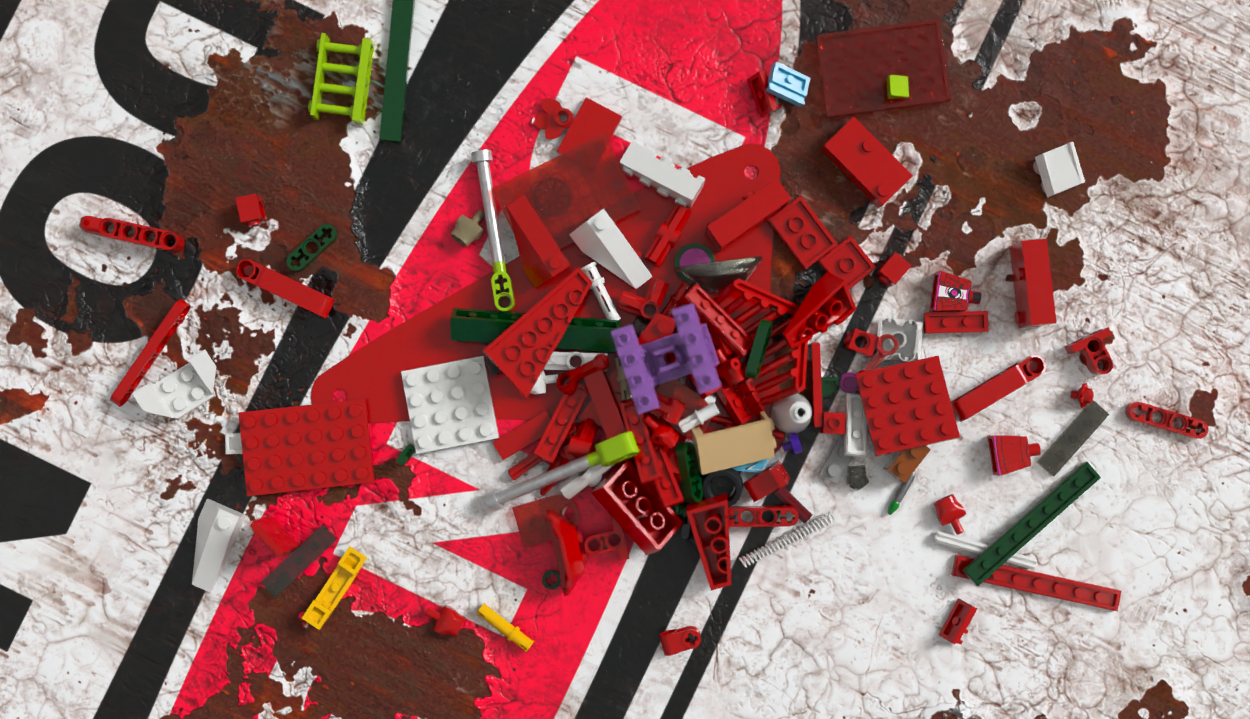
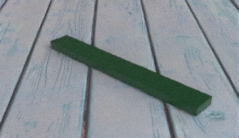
M393 0L380 141L401 143L415 0Z
M1087 461L1081 464L962 571L978 587L1101 478L1100 475Z

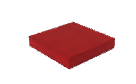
M849 236L818 261L826 273L829 272L845 280L848 289H851L877 268L852 236Z

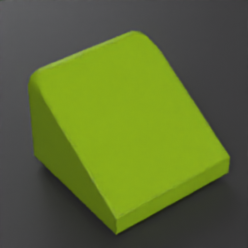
M889 75L886 78L888 99L909 98L908 76Z

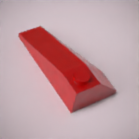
M827 272L812 286L783 332V336L790 349H794L811 340L813 335L818 332L824 333L828 331L827 327L833 324H841L857 309L845 280Z

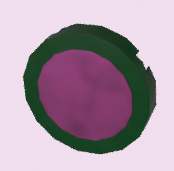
M690 243L683 246L677 252L674 260V269L682 281L688 284L697 283L699 285L706 282L713 275L715 257L708 247L699 243Z

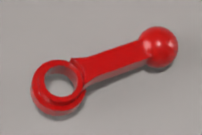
M890 334L880 336L876 344L878 352L864 370H860L857 373L877 369L885 357L894 354L898 350L899 343L897 338ZM886 339H891L894 343V347L890 351H886L883 348V342Z
M598 354L593 360L560 374L556 381L558 390L563 394L572 393L577 388L579 379L598 370H606L610 364L609 358L604 354ZM566 378H570L569 383L562 386V382Z

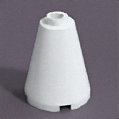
M799 393L774 402L770 409L773 423L780 431L785 433L801 432L809 425L812 418L810 402Z

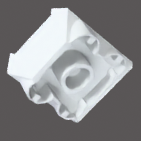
M1074 142L1035 157L1036 161L1033 164L1035 173L1041 176V187L1043 192L1046 193L1047 198L1085 182Z
M880 317L877 336L890 334L895 336L899 343L898 350L894 354L885 357L884 360L900 362L920 360L924 323L914 320ZM886 339L883 342V348L886 351H890L894 347L891 339Z

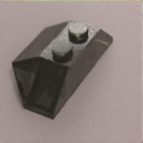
M762 256L677 266L676 271L693 285L697 283L702 289H705L706 293L717 292L718 287H727L737 279L747 281L761 263Z

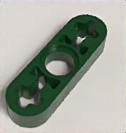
M330 224L321 225L289 254L286 260L287 266L296 272L306 269L337 240V229ZM332 229L330 233L332 237H325L322 240L325 244L322 246L321 242L315 238L318 236V238L322 239L325 236L324 230L330 231ZM311 242H315L318 245V250L313 254L307 251V246ZM301 251H303L305 255L309 256L308 260L307 258L303 257L299 261L301 263L300 266H293V264L295 263L293 259L295 257L299 259L303 256V254L300 253Z
M760 320L746 367V378L757 380L772 331V321Z
M682 442L676 447V456L684 498L688 503H698L702 500L703 489L695 447L691 442Z

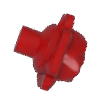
M1087 383L1082 384L1078 391H1071V399H1077L1081 408L1092 403L1094 393L1092 389L1088 388Z

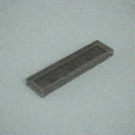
M1093 400L1049 447L1037 463L1051 476H1055L1110 414Z
M322 524L274 569L261 584L276 598L335 543L338 538L325 524Z

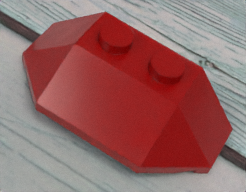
M549 509L546 510V516L563 594L568 596L585 571L584 564L588 563L586 552L581 551L580 544L583 543L581 530L577 531L575 524Z

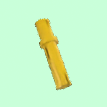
M485 603L477 611V615L508 637L507 640L509 642L513 641L525 652L533 644L534 641L523 634L518 626L514 627Z

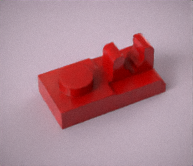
M766 70L759 71L747 79L761 118L782 108L781 104H776L775 98L777 96L766 92V88L769 85Z
M958 598L939 636L953 644H962L963 641L960 639L963 633H968L966 628L969 626L977 608Z

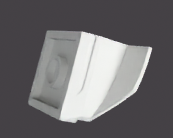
M204 349L189 358L190 362L155 384L148 383L133 392L132 395L142 410L180 419L215 398L216 365L207 351Z

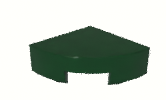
M821 377L822 398L828 397L837 389L840 377Z
M411 443L407 445L395 462L400 465H406L415 452V446Z

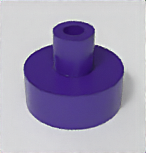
M797 434L787 435L788 442L782 444L784 452L792 450L794 455L802 453V447Z

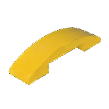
M349 546L340 559L338 566L316 599L313 600L302 619L320 630L351 586L368 557Z

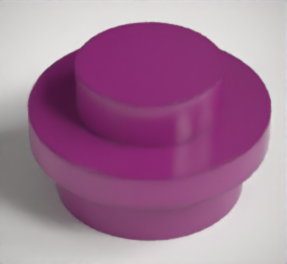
M845 373L840 377L839 387L843 392L854 393L858 390L854 373Z

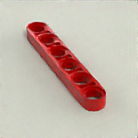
M179 299L173 305L111 395L110 401L119 407L127 402L191 308L190 304L183 299Z

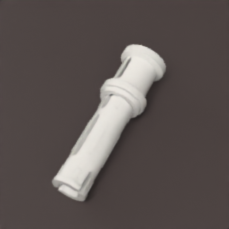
M596 261L582 267V272L592 281L590 290H593L606 318L609 320L621 319L603 284L605 279L600 276L596 268Z

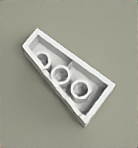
M632 141L619 162V166L622 168L621 171L632 177V175L640 178L639 182L647 187H650V185L654 186L662 196L673 197L676 199L675 203L691 208L704 186L705 178L698 176L697 179L694 178L690 170L684 167L677 169L672 161L663 157L659 160L656 158L657 154Z

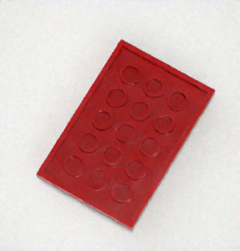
M366 399L238 412L247 496L375 482Z

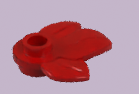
M541 99L544 111L536 115L532 119V123L539 129L545 130L546 139H556L561 136L564 129L570 127L573 122V114L569 109L562 108L561 104L555 99ZM561 116H566L567 120L565 122H561L559 118Z

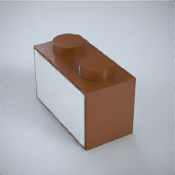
M927 446L896 452L883 469L899 482L905 483L931 449Z

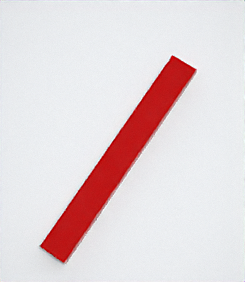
M955 554L951 575L969 579L962 569L973 561L974 558ZM1002 565L984 581V583L1117 612L1122 592L1117 589Z

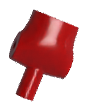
M721 348L715 350L720 363L715 365L718 376L724 379L728 387L743 381L746 377L742 371L740 361L737 358L727 359Z
M649 415L642 419L652 429L651 441L654 444L662 445L666 450H670L676 445L679 434L668 421L659 418L655 422Z
M954 494L933 503L937 512L936 516L942 526L951 524L956 535L964 532L959 519L964 517L966 512Z
M444 605L440 613L429 607L425 612V616L436 620L433 628L434 631L443 635H451L455 638L466 618L447 605Z

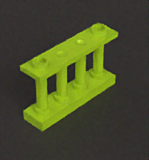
M321 33V39L317 40V52L319 54L313 98L308 104V111L315 120H319L320 112L348 115L356 125L364 126L375 47L371 39L363 38L362 44L354 46L330 43V38L326 33ZM328 51L357 54L360 57L359 65L348 66L327 63ZM325 72L355 75L357 77V84L353 87L324 83ZM323 92L352 95L355 98L354 106L344 107L321 104Z

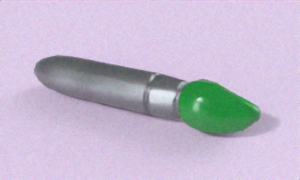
M916 470L905 483L901 484L894 500L889 504V515L899 508V503H901L914 481Z

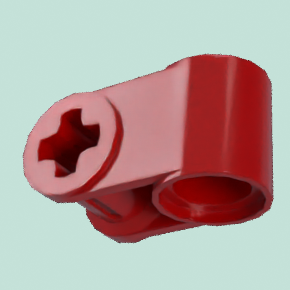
M695 626L668 630L659 634L665 656L694 649L701 642L700 631ZM689 633L695 636L694 641H690L688 638Z

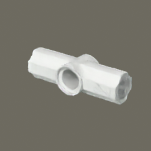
M553 352L544 370H573L575 367H572L570 364V359L573 356H579L582 359L581 365L593 360L598 354H604L608 357V353Z
M600 463L573 474L559 485V489L564 497L570 499L588 485L591 487L596 486L601 481L602 474L615 464L602 467Z

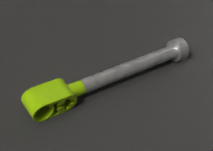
M479 150L472 152L471 158L472 164L477 165L494 270V275L491 279L494 302L499 311L511 312L515 307L512 281L506 272L489 163L493 162L492 151ZM501 277L507 281L504 283V290H509V293L502 292L501 286L496 284V282L500 281ZM504 297L509 298L511 301L507 308H502L499 305L500 300Z
M633 432L622 433L595 446V452L502 491L493 489L486 492L485 502L491 512L498 511L504 508V503L590 467L600 463L602 467L611 466L639 454Z

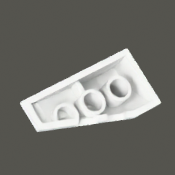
M604 208L569 234L583 253L635 289L653 277Z
M210 499L206 500L198 518L192 585L210 593L213 592L244 522L245 514Z

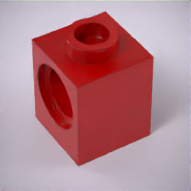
M251 194L235 198L241 223L248 225V227H257L261 225L260 222L267 221L261 196Z
M895 252L891 254L876 274L879 276V281L884 285L893 286L896 285L912 265Z
M854 328L851 332L848 331L845 336V349L865 357H872L879 337ZM858 336L864 339L865 344L862 348L857 347L855 344V339Z
M822 412L823 426L820 427V433L845 434V413Z

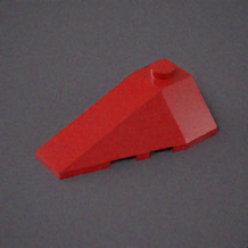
M525 195L507 206L523 270L535 288L571 266Z

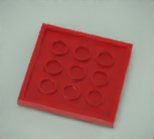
M939 356L855 374L875 457L960 438Z

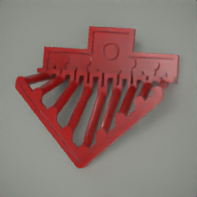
M737 279L713 298L719 305L734 291L742 293L741 296L723 308L728 315L751 298L759 301L733 319L738 325L768 305L776 309L761 319L774 321L785 313L791 315L792 317L772 328L769 340L785 331L800 307L741 279ZM761 319L743 330L750 336L757 331ZM785 338L769 346L766 349L764 359L788 346ZM808 341L796 347L790 353L761 367L758 378L794 360V368L752 387L750 382L754 381L753 379L745 378L738 384L728 387L724 379L719 377L722 387L699 395L703 400L717 392L736 426L743 425L759 415L760 412H765L766 410L763 406L795 395L805 389ZM733 351L731 354L727 355L726 358L738 359L740 358V356L735 351ZM749 358L740 363L742 371L746 370ZM693 373L688 374L690 380L692 381L693 385L698 391ZM793 378L792 387L763 398H758L756 395Z

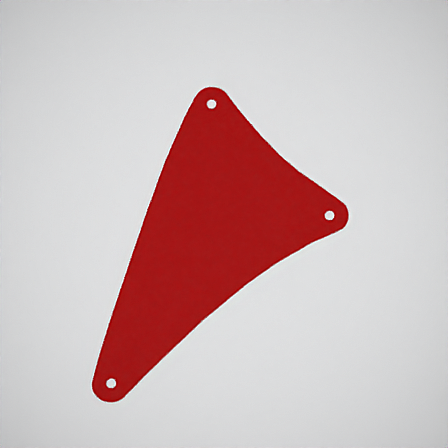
M747 144L686 168L690 170L694 178L697 179L698 176L705 178L704 186L692 207L686 206L692 213L682 228L679 239L674 247L669 250L660 267L644 257L656 239L654 237L662 223L666 222L672 209L677 204L675 203L676 199L671 196H662L657 192V188L650 185V187L638 190L604 209L633 250L643 253L641 261L653 276L635 289L596 262V268L600 276L605 279L603 284L617 313L621 317L619 319L621 320L620 328L633 324L638 339L649 324V320H645L617 306L624 290L645 298L653 278L670 284L659 313L663 311L670 301V296L675 294L683 282L677 276L674 269L675 257L683 246L690 243H699L708 247L715 257L713 275L706 282L699 284L712 299L737 279L744 280L770 292L774 229L767 222L768 219L721 252L717 251L705 234L706 225L715 218L719 219L744 201L742 198L751 191L754 193L758 192L776 178L780 181L779 162L769 149L758 144ZM750 165L756 166L759 171L757 178L752 180L748 179L744 174L745 168ZM594 215L552 237L571 266L537 288L533 286L525 274L520 256L505 264L506 272L512 281L515 307L511 312H528L578 267L581 269L595 262L594 260L578 256L579 247L569 235ZM494 271L403 322L319 375L311 391L312 404L336 402L333 399L334 391L344 389L347 392L346 401L367 400L369 423L410 421L401 371L484 356L485 363L489 359L483 350L491 343L480 344L472 341L458 342L457 340H450V317L453 308L499 311L495 306L491 283ZM501 277L500 281L496 282V284L501 286L502 292L509 293V290H504V283L507 281ZM589 289L574 317L607 319L593 290ZM734 291L719 306L722 309L741 296L742 293ZM504 297L500 300L499 305L502 308H507L511 301L509 298ZM751 298L729 314V316L734 319L759 301ZM652 305L644 307L643 310L647 316L655 314V308ZM768 305L739 326L745 329L770 313V306ZM757 331L750 335L752 339H755ZM772 338L769 340L767 348L773 345ZM555 348L554 352L604 353L603 351L585 352L578 349L563 350ZM751 351L748 352L744 357L738 358L740 363L750 357ZM618 352L608 353L610 364L607 372H605L607 378L616 368L614 359L619 358ZM774 354L763 359L761 367L774 361ZM573 356L570 359L571 366L579 367L582 364V359L579 356ZM486 363L496 419L531 420L546 410L552 418L564 395L558 390L556 383L546 384V393L529 394L527 399H525L503 373L491 376ZM777 369L750 382L751 387L778 376ZM544 370L545 376L555 374L559 376L562 373H566L565 370ZM686 375L683 387L696 390L695 387L690 385L688 375ZM566 378L562 382V386L567 385L570 378ZM584 378L578 380L579 383L586 386ZM671 382L656 385L654 390L667 398H672L676 384ZM776 385L756 395L758 398L769 396L779 392L780 386ZM717 392L711 394L716 396L715 405L720 412L717 415L732 418ZM588 393L574 422L581 423V421H584L578 419V417L591 401L590 393ZM773 403L763 406L769 418H771L770 409ZM760 414L749 420L747 423L761 421ZM705 421L703 422L704 425L699 424L694 427H700L703 434L724 430L725 425ZM691 429L687 431L686 439L693 440ZM785 432L782 440L775 438L777 448L774 449V454L781 448L785 440Z

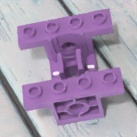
M694 303L672 310L679 331L676 334L639 345L633 324L611 331L638 414L660 407L653 386L693 373L699 394L722 387L715 369V365L720 363L706 323L700 324ZM669 352H673L676 355L674 363H670L667 360Z

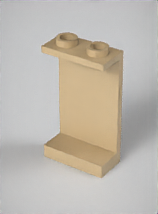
M762 411L760 412L761 421L707 434H703L700 427L692 428L693 445L701 474L704 475L775 457L774 449L777 448L774 436H772V430H774L772 418H769Z

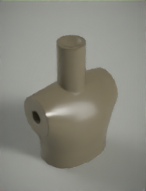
M479 210L472 219L461 215L456 221L454 230L450 233L451 237L467 248L473 241L478 240L482 236L484 229L478 223L484 218L485 213Z

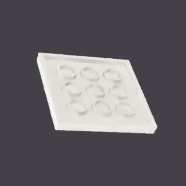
M484 356L401 371L416 454L499 438Z

